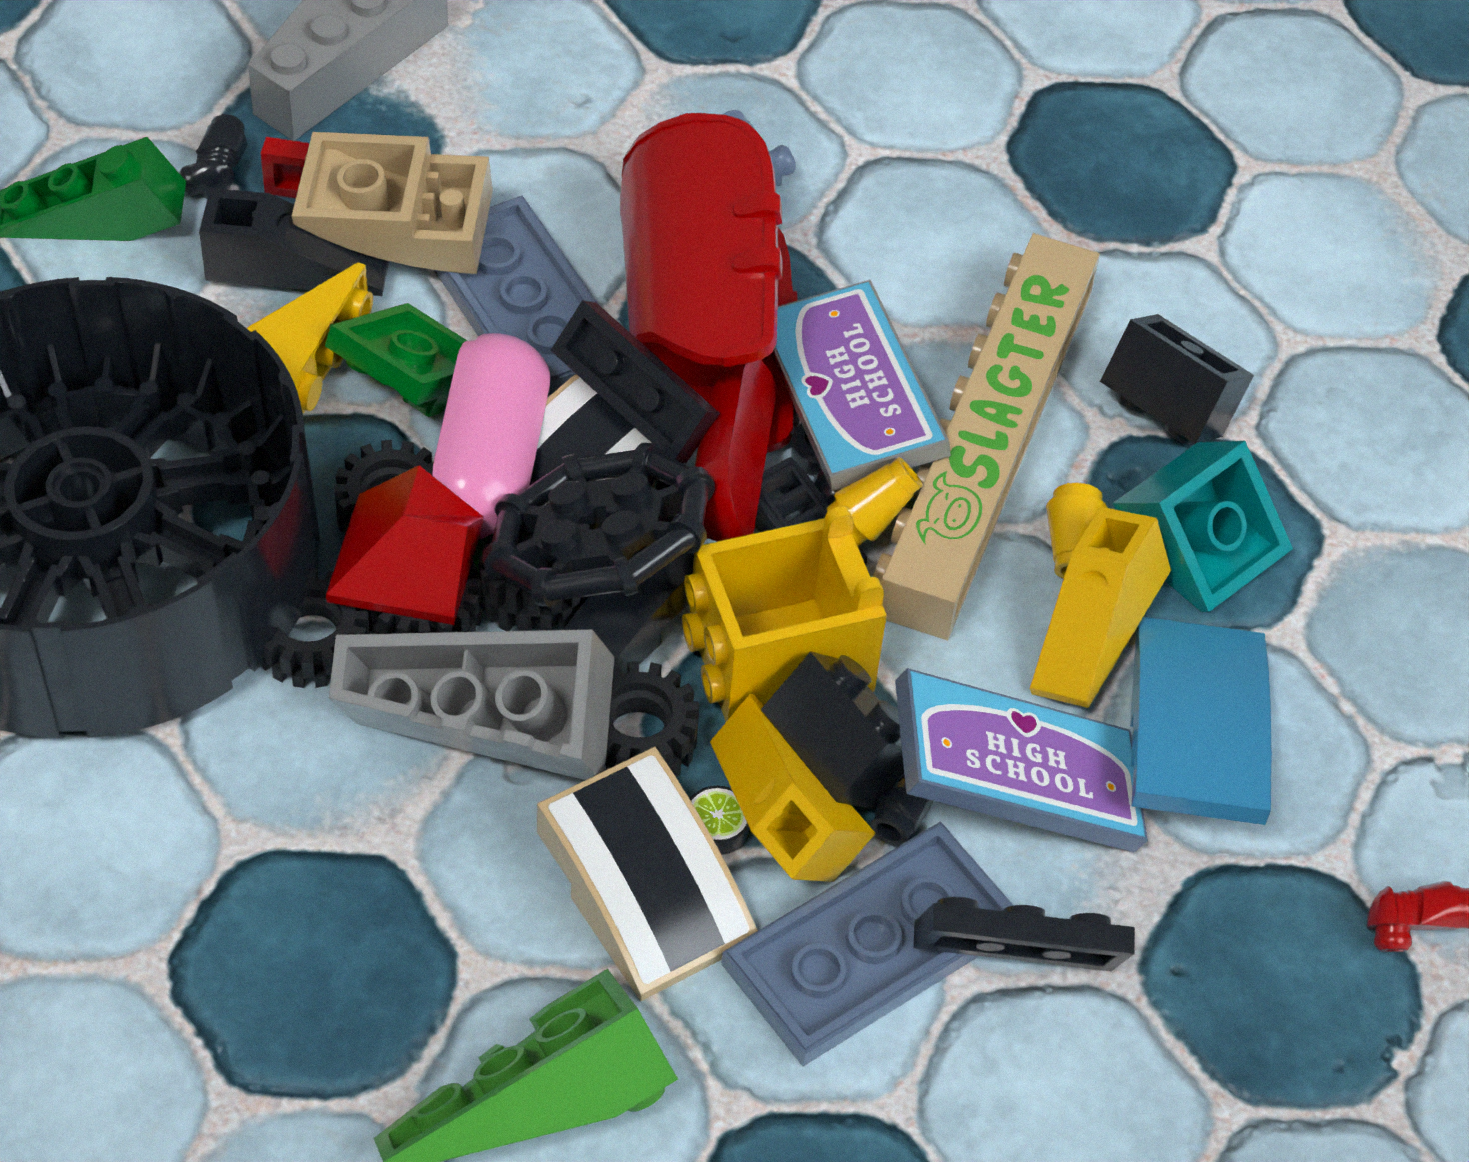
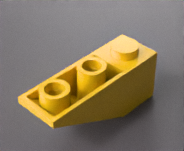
M356 262L247 327L251 332L256 330L271 345L285 364L297 389L302 413L305 410L312 411L315 408L321 395L325 376L331 367L338 368L343 361L341 356L325 347L330 325L370 314L373 296L371 292L367 291L364 264Z
M1099 507L1071 553L1030 685L1032 695L1086 708L1090 707L1171 571L1157 518Z
M749 694L711 739L710 744L751 832L792 880L834 882L876 833L852 805L838 803L833 799L761 711V708L764 706L756 695Z

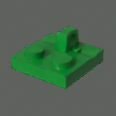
M405 303L330 325L325 347L344 358L346 364L351 369L370 375L382 384L393 387L400 393L405 403H408L425 416L431 417L443 413L447 405L457 356L462 344L467 340L411 304Z

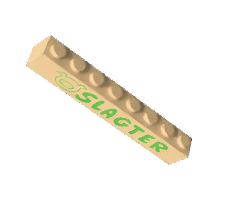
M1032 233L1023 255L1013 253L1004 279V286L1009 287L1006 295L996 293L989 309L986 326L990 327L991 330L988 336L979 333L973 344L968 361V368L973 369L971 376L968 378L960 375L955 385L949 410L955 411L951 421L944 418L940 420L949 439L951 456L933 461L932 465L928 463L920 465L917 475L923 486L912 497L916 499L913 509L903 507L899 512L891 542L897 544L893 555L882 553L876 565L873 577L880 580L884 590L882 605L887 615V621L947 641L949 640L1092 293L1100 253Z

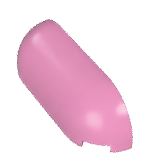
M499 333L482 334L476 340L465 341L459 350L432 472L433 477L484 516L480 539L494 533L498 518L494 508L502 496L509 493L517 494L530 485L550 387V370L542 355L527 342L514 336Z

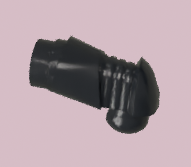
M221 114L213 118L196 150V163L183 166L179 172L186 180L185 193L193 197L202 194L207 199L210 188L229 189L235 178L232 169L239 163L248 146L244 135L245 127L239 118L229 114Z
M904 775L902 779L889 788L876 801L875 817L871 822V828L880 840L890 845L900 846L907 842L910 835L915 832L930 810L933 800L906 794Z

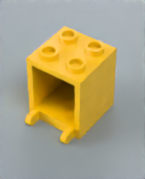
M835 507L829 510L823 519L705 544L699 551L694 553L693 574L686 575L684 578L690 613L682 615V628L690 652L699 651L704 665L701 666V678L705 695L709 703L719 702L725 721L731 717L749 694L756 695L765 705L810 651L839 658L841 655L850 657L869 674L871 682L868 687L872 692H875L887 617L882 605L884 590L880 580L869 575L852 535L854 519L848 507Z

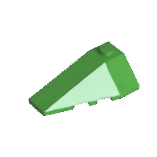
M607 968L549 1003L529 1018L535 1031L520 1043L504 1048L503 1045L495 1044L478 1057L481 1064L476 1068L473 1074L474 1078L463 1087L459 1083H450L439 1087L373 1139L383 1162H441L616 1118L627 1110L629 1112L643 1110L658 1101L664 1094L665 1087L678 1080L639 1009Z

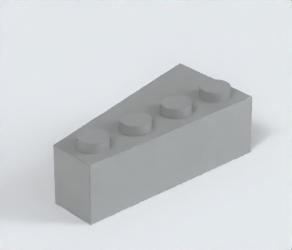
M302 0L248 64L253 115L295 141L448 27L447 0Z
M593 629L336 635L329 699L359 725L587 780L605 771L614 656Z

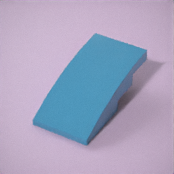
M1143 617L1136 628L1130 727H1133L1131 766H1134L1131 807L1266 825L1271 811L1272 747L1269 666L1265 633Z

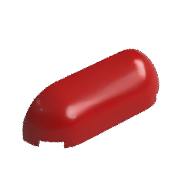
M762 360L729 367L717 379L707 399V402L720 414L698 445L695 466L706 469L715 482V491L707 502L704 520L707 538L718 542L754 534L778 387L771 372Z

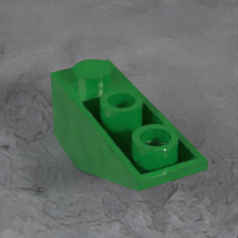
M148 136L125 145H116L103 153L75 163L64 164L56 170L26 181L15 182L7 188L1 189L0 238L133 241L181 224L186 180Z

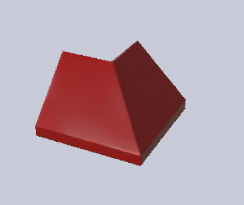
M420 465L359 494L326 593L327 602L454 625L483 529L484 516Z

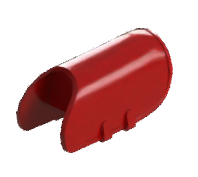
M685 113L659 122L640 134L623 158L620 216L623 235L629 332L706 401L717 379L729 367L762 360L778 386L767 453L782 449L790 443L793 436L794 405L771 353L777 344L778 306L795 302L799 299L797 291H793L790 255L785 237L778 228V225L782 224V203L780 195L776 193L775 170L769 149L763 138L751 125L741 119L728 115Z

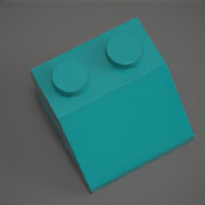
M1246 441L1197 442L1112 503L1115 510L1157 518L1171 568L1165 582L1200 612H1210L1293 549Z

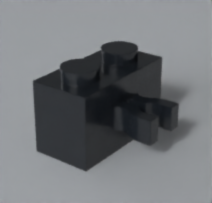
M1155 314L1130 319L1100 382L1117 393L1116 399L1120 404L1132 411L1150 414L1165 424L1163 429L1170 437L1179 442L1194 445L1197 442H1206L1223 437L1254 374L1164 317Z
M810 651L761 708V711L836 802L872 809L876 805L878 798L891 788L904 773L898 709L888 702L877 698L868 687L871 682L869 674L850 657L841 655L839 658Z

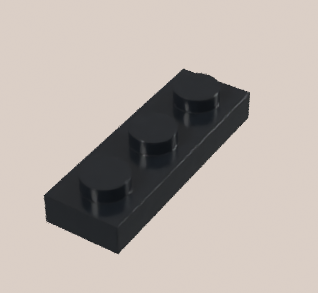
M581 301L550 350L651 443L658 444L663 454L681 463L688 462L720 414L596 302Z
M946 897L939 899L937 903H933L914 921L913 948L1112 971L1135 954V927L1111 924L1109 916L1099 913H1079L1070 916L1069 919L1045 916L1043 908L1032 905H1013L1004 908L1003 911L981 909L979 908L978 901L971 898Z

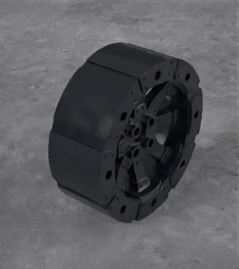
M79 277L41 281L0 291V460L25 448L12 463L0 462V565L5 564L6 569L19 566V571L0 608V730L48 738H60L61 731H87L88 738L145 729L201 708L233 689L232 680L241 675L245 670L250 668L255 672L265 663L263 645L272 639L271 637L279 628L284 633L286 632L287 635L290 634L303 612L304 587L311 568L318 569L319 560L316 542H320L319 521L302 407L293 379L271 345L256 330L251 332L239 323L237 315L206 298L176 287L130 278L106 277V280H79ZM168 439L173 441L179 440L211 455L166 461L165 458L151 459ZM227 500L229 506L249 505L252 521L248 520L243 541H240L222 533L217 536L178 517V514L183 512L182 506ZM139 562L160 567L162 562H165L197 578V584L153 606L151 604L146 605L137 583L139 580L135 563ZM79 581H84L93 597L98 596L106 617L102 621L72 625L71 621L48 622L59 597H67Z

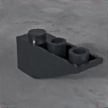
M217 188L209 189L199 229L206 281L311 290L358 262L365 265L367 291L371 292L372 296H383L389 261L347 249L294 225L292 220L294 204L270 193Z

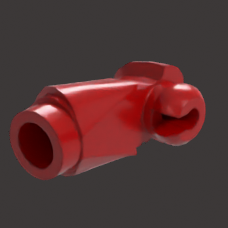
M1449 881L1420 886L1414 891L1407 890L1406 892L1400 891L1399 893L1393 892L1390 886L1385 887L1372 901L1367 915L1366 928L1375 929V947L1381 952H1404V950H1408L1412 945L1410 930L1469 929V888H1460V886L1453 885Z

